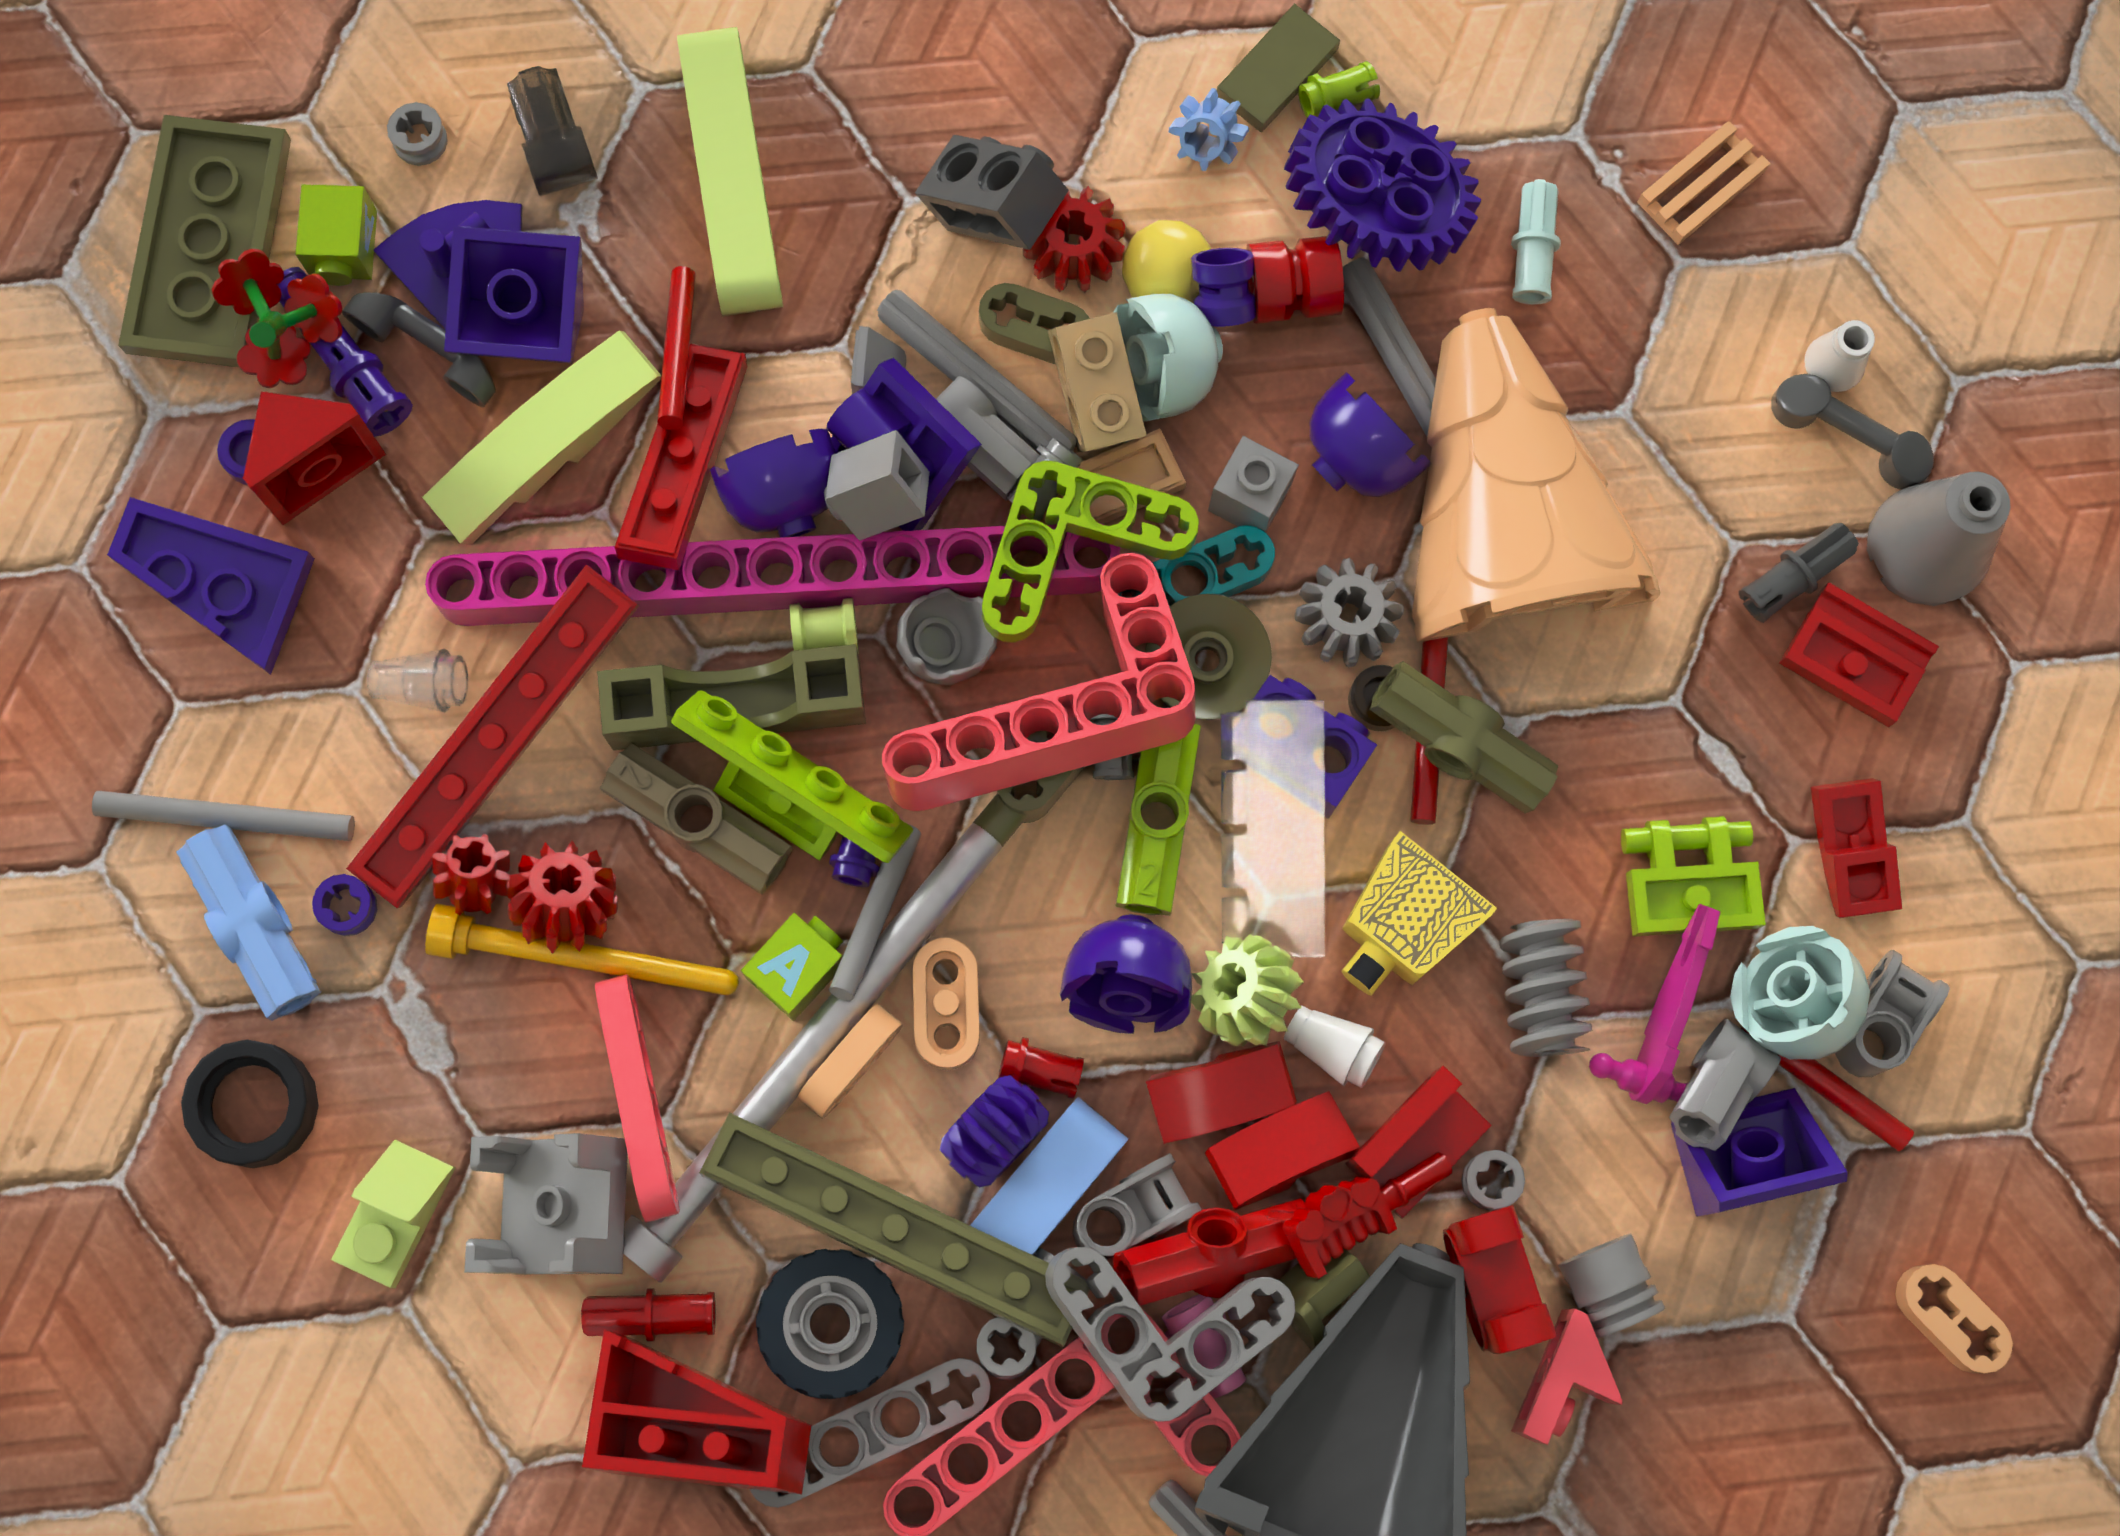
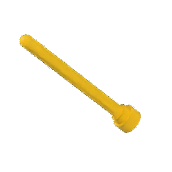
M438 903L432 910L427 928L426 954L454 959L457 953L468 955L470 949L616 976L628 974L629 978L720 995L734 993L739 984L737 975L728 969L585 944L579 952L570 941L560 942V946L552 954L546 946L545 937L527 944L526 939L522 936V932L476 924L475 917L467 916L465 912L459 916V914H455L454 906Z

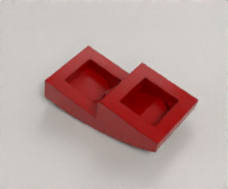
M1869 778L1812 786L1811 795L1818 843L1835 915L1839 918L1901 910L1902 899L1896 846L1887 843L1881 781Z

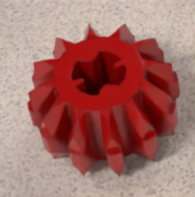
M1089 186L1081 191L1079 199L1071 198L1068 191L1030 250L1023 248V256L1026 259L1036 260L1034 275L1038 280L1046 278L1053 273L1055 274V288L1059 293L1067 287L1068 279L1076 280L1078 287L1084 293L1090 289L1091 275L1107 282L1112 277L1113 268L1111 263L1120 262L1124 257L1125 246L1119 241L1125 235L1124 221L1111 218L1114 212V204L1110 198L1093 205V191ZM1070 234L1080 235L1077 245L1066 243L1069 241Z
M573 840L564 852H555L545 842L540 850V859L522 855L521 861L518 863V873L510 875V879L507 882V897L511 900L508 903L509 919L512 921L513 926H522V936L526 939L527 944L545 937L546 946L552 954L560 946V942L570 941L580 952L585 945V935L603 939V935L607 931V920L614 919V915L617 913L618 897L614 892L616 891L615 874L612 868H602V858L599 857L597 850L583 856H578V847H576Z

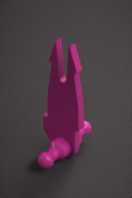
M1702 904L1697 906L1681 936L1683 939L1656 999L1644 1032L1646 1037L1637 1061L1628 1058L1620 1062L1612 1059L1606 1053H1598L1589 1062L1590 1071L1595 1077L1615 1080L1619 1089L1629 1092V1097L1633 1101L1648 1104L1652 1100L1664 1103L1670 1099L1678 1102L1685 1087L1688 1085V1083L1683 1084L1675 1081L1672 1072L1680 1053L1677 1047L1694 1003L1709 949L1712 950L1721 911Z

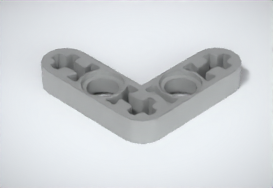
M1089 1247L1066 1249L1056 1254L1049 1262L1045 1273L1046 1288L1052 1300L1127 1406L1138 1417L1148 1421H1171L1182 1415L1282 1335L1292 1324L1295 1314L1294 1298L1290 1289L1281 1281L1271 1277L1251 1278L1239 1283L1165 1342L1107 1259L1098 1251ZM1069 1262L1076 1267L1087 1264L1091 1267L1093 1274L1088 1277L1086 1282L1097 1299L1105 1298L1109 1292L1115 1299L1113 1303L1096 1309L1088 1320L1082 1315V1310L1091 1308L1094 1305L1086 1293L1082 1290L1068 1292L1064 1286V1283L1071 1276L1069 1269L1066 1267ZM1252 1293L1257 1296L1271 1295L1275 1303L1268 1309V1313L1272 1318L1270 1323L1266 1320H1254L1238 1331L1229 1321L1223 1318V1314L1228 1311L1230 1320H1240L1255 1307L1254 1301L1251 1298ZM1114 1314L1126 1316L1132 1322L1135 1329L1133 1345L1127 1352L1120 1355L1110 1352L1104 1346L1101 1339L1103 1323ZM1208 1328L1222 1335L1226 1343L1225 1358L1219 1366L1213 1369L1203 1367L1197 1361L1193 1348L1196 1337L1200 1332ZM1240 1333L1248 1338L1247 1344L1244 1345ZM1176 1352L1182 1368L1194 1377L1197 1383L1192 1387L1189 1378H1179L1165 1391L1166 1397L1170 1401L1166 1406L1161 1402L1147 1404L1144 1395L1151 1388L1146 1378L1149 1374L1154 1378H1165L1179 1369L1181 1366L1171 1359V1355Z

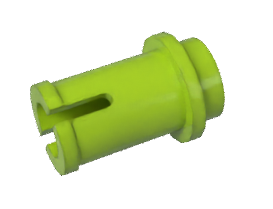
M1365 61L1359 63L1358 66L1323 78L1319 74L1308 76L1307 83L1300 85L1298 89L1300 105L1305 116L1308 118L1311 114L1318 117L1323 106L1326 104L1337 111L1345 99L1349 100L1353 105L1362 103L1365 99H1370L1371 101L1378 99L1380 96V85H1368L1369 81L1378 79L1374 67L1371 63Z

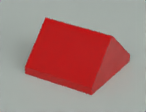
M261 391L243 479L278 521L285 525L387 454L352 404Z

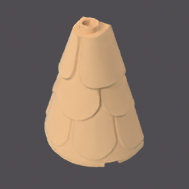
M1494 308L1478 309L1462 315L1459 318L1460 325L1451 330L1442 340L1427 443L1432 447L1430 456L1432 464L1428 469L1420 519L1423 532L1412 609L1417 642L1474 633L1497 618L1592 602L1594 611L1654 601L1660 595L1658 580L1653 573L1651 560L1607 489L1608 483L1566 418L1568 412L1566 403L1511 318L1508 316H1497L1496 309Z

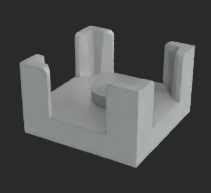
M581 1133L554 1134V1139L539 1140L502 1136L471 1137V1169L473 1171L504 1174L501 1240L468 1239L465 1252V1273L512 1275L623 1274L627 1148L624 1138Z

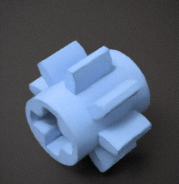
M1212 88L1205 100L1200 103L1194 97L1188 95L1179 106L1181 113L1185 117L1176 118L1169 127V133L1180 136L1181 149L1177 154L1178 158L1188 156L1200 162L1202 171H1206L1212 160L1218 156L1229 165L1238 153L1236 146L1232 142L1243 141L1249 132L1248 126L1237 124L1236 112L1241 103L1235 101L1229 104L1227 101L1218 98L1216 88ZM1201 122H1204V123L1209 124V130H1208V126H1206V125H1204V124H1200V123H1201Z

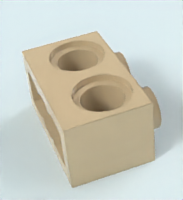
M1117 312L1048 330L1073 435L1077 439V451L1086 452L1147 436Z

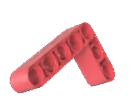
M1135 553L1119 554L1111 558L1103 566L1100 575L1103 617L1121 673L914 728L893 736L883 750L882 764L889 793L894 802L903 809L924 811L1170 744L1186 737L1193 729L1196 720L1194 678L1158 572L1153 563L1143 555ZM1131 589L1142 592V594L1131 598L1118 595V593L1124 590ZM1143 643H1154L1161 647L1153 652H1141L1135 649L1136 646ZM1163 697L1174 698L1180 702L1171 708H1161L1153 704L1155 700ZM1100 714H1109L1118 718L1109 725H1097L1090 722L1093 717ZM1037 731H1047L1055 735L1052 739L1040 743L1027 739ZM975 748H985L992 751L987 757L980 760H971L964 757L968 751ZM912 765H923L929 768L918 777L909 778L901 775L906 768Z
M1144 1311L1148 1319L1151 1321L1153 1326L1156 1328L1158 1333L1166 1342L1168 1338L1165 1336V1334L1162 1332V1330L1159 1328L1156 1322L1152 1319V1317H1150ZM1120 1314L1108 1317L1101 1329V1339L1104 1346L1115 1354L1117 1353L1112 1350L1108 1342V1332L1115 1320L1126 1317ZM1079 1336L897 1479L887 1491L883 1503L884 1517L889 1527L900 1536H926L935 1531L1114 1388ZM1176 1352L1173 1353L1171 1359L1181 1366ZM1077 1358L1089 1365L1093 1373V1383L1091 1389L1084 1396L1068 1398L1058 1391L1055 1385V1374L1057 1368L1068 1359ZM1182 1366L1175 1371L1180 1377L1189 1378L1192 1387L1197 1383V1380L1187 1373ZM1149 1374L1146 1378V1380L1149 1382V1385H1151V1382L1154 1379V1377L1151 1374ZM1150 1391L1144 1395L1147 1404L1152 1402ZM1210 1393L1205 1395L1182 1415L1171 1421H1152L1180 1459L1191 1470L1206 1477L1241 1438L1235 1425ZM1016 1401L1032 1403L1038 1409L1041 1416L1039 1430L1033 1437L1027 1440L1011 1438L1005 1433L1002 1426L1004 1410ZM1207 1425L1219 1427L1227 1439V1448L1224 1456L1213 1464L1200 1463L1195 1459L1191 1448L1193 1435L1198 1429ZM971 1443L979 1446L988 1458V1467L985 1474L974 1482L958 1480L949 1468L950 1454L961 1444ZM912 1486L924 1488L934 1501L933 1515L922 1524L913 1525L901 1519L896 1510V1499L901 1490Z

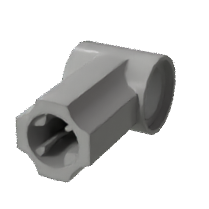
M958 376L936 400L982 444L967 466L1007 501V496L1017 487L1024 471L1034 464L1040 455L997 417L998 414L994 405L977 386L966 378Z
M1724 1019L1708 1036L1692 1062V1065L1697 1070L1669 1116L1676 1128L1675 1134L1692 1147H1707L1716 1151L1726 1142L1745 1106L1768 1083L1776 1071L1781 1057L1762 1047L1751 1035L1730 1020Z

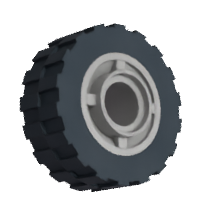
M815 1250L813 1253L800 1255L791 1260L788 1265L783 1269L780 1268L772 1277L770 1284L762 1294L756 1316L757 1341L768 1367L774 1375L793 1390L806 1396L820 1399L843 1398L857 1394L870 1387L888 1370L901 1346L904 1319L900 1297L892 1285L893 1282L874 1262L847 1250ZM836 1305L842 1308L848 1315L850 1321L849 1331L837 1343L826 1344L820 1342L811 1332V1318L815 1311L822 1306Z

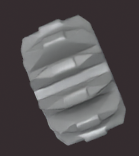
M1349 557L1348 559H1343L1340 565L1339 576L1332 568L1322 565L1316 573L1318 584L1308 582L1303 584L1299 595L1308 604L1297 607L1295 620L1302 624L1311 625L1302 636L1304 645H1313L1321 640L1325 643L1320 655L1323 662H1329L1336 650L1343 651L1345 665L1348 668L1354 667L1358 662L1360 650L1367 658L1375 661L1380 658L1383 652L1381 642H1395L1399 630L1392 622L1401 618L1404 613V606L1398 602L1388 600L1397 588L1395 581H1384L1379 585L1373 582L1378 572V567L1375 563L1369 564L1365 568L1363 575L1355 574V564ZM1346 603L1358 608L1352 623L1340 618Z

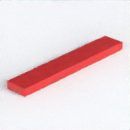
M585 565L346 869L394 907H402L433 868V854H444L453 843V836L461 833L640 605L592 567Z

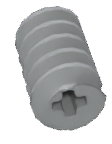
M1551 919L1524 922L1511 926V929L1517 931L1501 938L1499 941L1500 949L1504 952L1519 955V957L1504 963L1502 974L1522 982L1505 991V1000L1525 1006V1008L1511 1014L1507 1018V1022L1511 1028L1528 1033L1511 1042V1052L1526 1057H1542L1590 1051L1591 1049L1575 1045V1039L1593 1031L1592 1024L1572 1019L1573 1012L1590 1005L1589 998L1569 993V987L1587 979L1586 972L1567 968L1566 961L1583 954L1584 948L1583 946L1566 943L1563 938L1564 935L1581 928V921Z

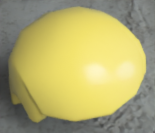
M1158 220L1137 231L1129 241L1124 252L1122 276L1131 297L1135 298L1150 294H1174L1194 304V299L1199 295V284L1192 277L1191 258L1196 253L1211 249L1202 233L1183 221Z

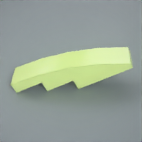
M617 331L514 411L470 450L422 498L460 544H473L514 502L526 503L567 461L579 462L661 380L662 375L624 331Z

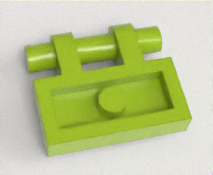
M1724 816L1704 817L1701 824L1670 826L1668 820L1647 821L1644 828L1622 829L1621 847L1623 853H1647L1650 860V868L1631 869L1626 873L1632 936L1682 934L1699 904L1721 911L1716 931L1759 929L1765 926L1759 863H1733L1731 847L1751 846L1753 843V829L1750 821L1727 822ZM1703 849L1706 854L1707 865L1676 867L1674 851Z

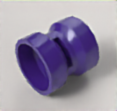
M1216 248L1201 251L1192 256V277L1199 284V295L1194 299V304L1204 313L1211 326H1235L1253 320L1256 317V301L1254 294L1249 291L1248 280L1254 275L1252 252L1240 248Z

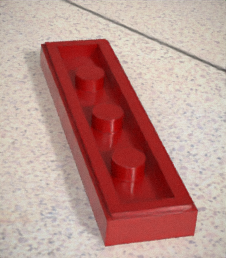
M690 344L683 425L677 430H666L657 424L615 544L618 559L680 570L711 477L710 469L715 465L748 367L746 354Z

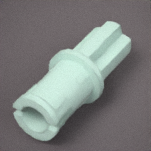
M1542 179L1524 184L1521 192L1519 230L1517 234L1513 235L1511 241L1513 249L1517 250L1515 287L1513 288L1512 298L1517 302L1532 305L1551 301L1554 252L1559 250L1561 246L1560 238L1555 235L1558 188L1556 184Z

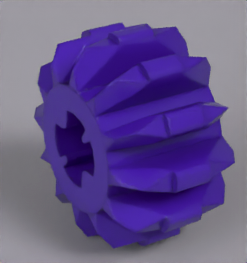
M1011 1075L1000 1077L951 1126L941 1139L940 1151L950 1161L949 1165L963 1179H969L979 1188L989 1186L1013 1164L1048 1124L1049 1111L1041 1104L1040 1098L1026 1084L1022 1085Z

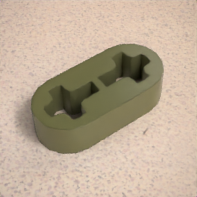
M1010 283L994 285L987 290L981 298L979 306L981 331L988 340L997 345L1055 365L1056 362L1048 329L1040 326L1053 329L1063 326L1064 323L1071 324L1090 319L1083 309L1072 303ZM1006 303L1014 304L1016 306V316L1022 320L1011 318L1007 326L997 324V313L993 310L1002 311Z

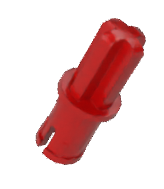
M647 1288L646 1295L589 1296L583 1300L581 1308L582 1330L587 1336H603L604 1329L621 1335H645L647 1342L655 1341L656 1335L707 1333V1335H714L716 1326L715 1293L656 1295L655 1288Z

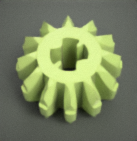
M1250 934L1244 940L1238 937L1226 936L1222 953L1205 950L1209 965L1203 972L1192 973V976L1201 985V988L1191 999L1195 1009L1201 1012L1198 1022L1202 1024L1205 1030L1216 1036H1221V1040L1232 1046L1242 1047L1247 1042L1254 1045L1267 1046L1270 1029L1277 1032L1288 1031L1283 1017L1287 1010L1302 1008L1297 999L1291 996V993L1304 983L1299 974L1291 969L1294 960L1290 958L1288 952L1276 945L1272 946L1271 942L1261 936Z

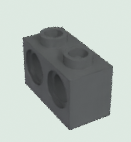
M953 135L915 194L947 231L1030 250L1069 190L1052 170L1054 163L1051 158L1034 146L1023 145L1020 148L1001 144L987 136H983L979 140Z

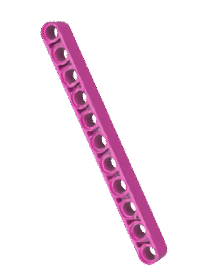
M1057 524L1047 526L1054 530L1056 529ZM1005 526L882 532L860 541L854 534L689 542L680 570L618 559L615 546L453 554L442 557L433 563L427 572L425 586L428 596L443 616L455 625L462 626L541 622L585 565L592 567L640 605L631 617L790 609V604L797 603L802 608L839 606L845 598H853L854 606L911 603L923 595H928L933 591L943 588H950L953 592L965 597L975 598L980 596L983 598ZM1066 532L1047 596L1086 594L1101 591L1100 575L1104 565L1095 569L1085 568L1076 561L1074 556L1082 548L1096 547L1105 553L1109 561L1120 554L1121 547ZM1034 536L1019 538L1010 549L1012 558L1024 550L1036 551L1044 559L1048 554L1046 545ZM963 553L973 554L983 563L977 572L970 575H959L952 571L948 565L955 556ZM902 556L910 557L920 565L914 575L904 579L895 578L886 571V567L892 560ZM836 560H847L856 566L853 576L842 582H834L825 578L823 572L827 565ZM783 563L792 567L793 573L791 577L783 584L776 586L768 585L760 579L764 569L771 564ZM719 566L730 571L728 579L720 587L709 589L698 585V578L707 568ZM654 569L666 573L662 586L655 591L642 592L635 588L636 580L645 571ZM1003 573L1001 579H1012L1010 597H1021L1025 583L1019 582ZM532 576L538 579L537 588L528 597L516 599L509 596L510 587L519 578ZM463 579L474 581V588L469 597L459 602H449L446 600L448 589L456 581ZM1027 583L1034 589H1037L1039 583Z

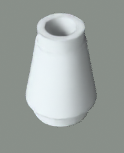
M1851 320L1815 339L1809 345L1805 354L1807 374L1816 375L1824 379L1832 392H1842L1856 386L1864 375L1868 358L1875 342L1872 329L1862 321Z
M1301 1005L1302 1008L1297 1010L1287 1028L1288 1031L1284 1035V1040L1293 1044L1296 1049L1341 1085L1345 1086L1350 1082L1363 1088L1372 1074L1386 1042L1373 1036V1028L1316 1010L1312 1011Z

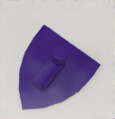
M491 200L451 204L422 214L393 233L373 251L440 325L446 329L453 225L522 231V204Z

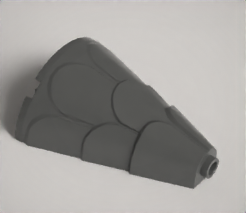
M1400 1243L1328 1322L1323 1330L1322 1341L1271 1395L1268 1407L1207 1476L1204 1489L1199 1494L1195 1505V1512L1200 1520L1212 1531L1220 1535H1225L1229 1526L1242 1534V1536H1467L1465 1478L1469 1475L1464 1390L1470 1384L1464 1267L1451 1263L1450 1256L1436 1247L1416 1243L1409 1247Z

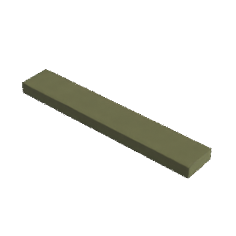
M729 1112L699 1172L702 1177L1060 1347H1064L1072 1326L1052 1300L1046 1288L1045 1273L1049 1265L1048 1262ZM1070 1273V1278L1064 1283L1068 1292L1082 1290L1088 1295L1090 1288L1086 1280Z

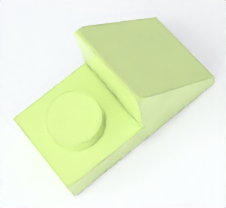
M394 1140L354 1189L351 1197L359 1200L360 1203L331 1260L389 1288H396L455 1167L398 1140Z

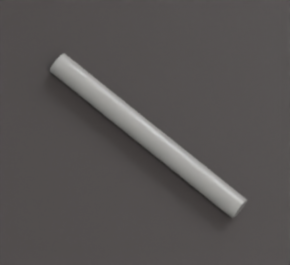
M96 791L92 800L93 815L100 817L212 828L226 824L232 830L344 841L352 840L355 827L354 816L107 791Z

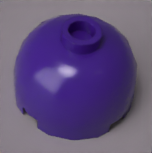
M1346 372L1325 392L1316 404L1309 422L1310 440L1320 455L1312 466L1337 492L1345 484L1363 496L1382 497L1398 492L1414 481L1432 463L1423 454L1414 462L1407 456L1406 453L1415 444L1367 392L1362 393L1356 400L1346 389L1355 380Z
M828 429L809 430L813 440L812 443L796 446L791 434L756 445L725 459L728 470L716 466L710 469L712 478L728 514L740 526L756 533L778 531L779 537H799L817 529L813 518L828 509L824 497V489L827 487L831 455L836 454Z
M1123 915L1116 920L1106 921L1085 931L1075 943L1068 955L1063 971L1060 997L1062 1001L1066 998L1070 1000V1014L1095 1028L1117 1033L1134 1034V1025L1131 1021L1142 1023L1155 1022L1154 1033L1167 1031L1182 1024L1190 1014L1192 999L1190 962L1183 945L1165 929L1153 924L1150 919L1144 916Z

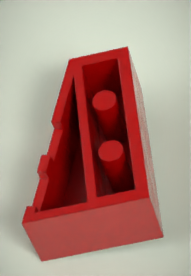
M604 1329L582 1467L617 1475L802 1495L812 1425L635 1339Z

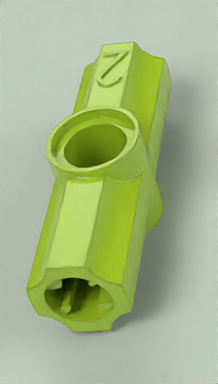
M1194 724L1193 729L1188 735L1176 742L1140 751L1116 907L1147 915H1171L1185 824L1189 816V799L1201 725ZM1152 802L1167 804L1173 810L1176 822L1169 828L1156 830L1149 827L1143 821L1141 810L1145 805Z

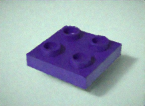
M894 357L877 366L864 388L852 394L836 409L826 427L832 434L831 440L836 453L897 430L930 473L925 516L900 525L899 527L903 531L923 529L982 445Z

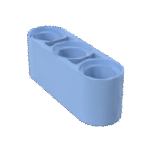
M1077 1097L970 1226L1034 1255L1129 1138L1080 1097Z

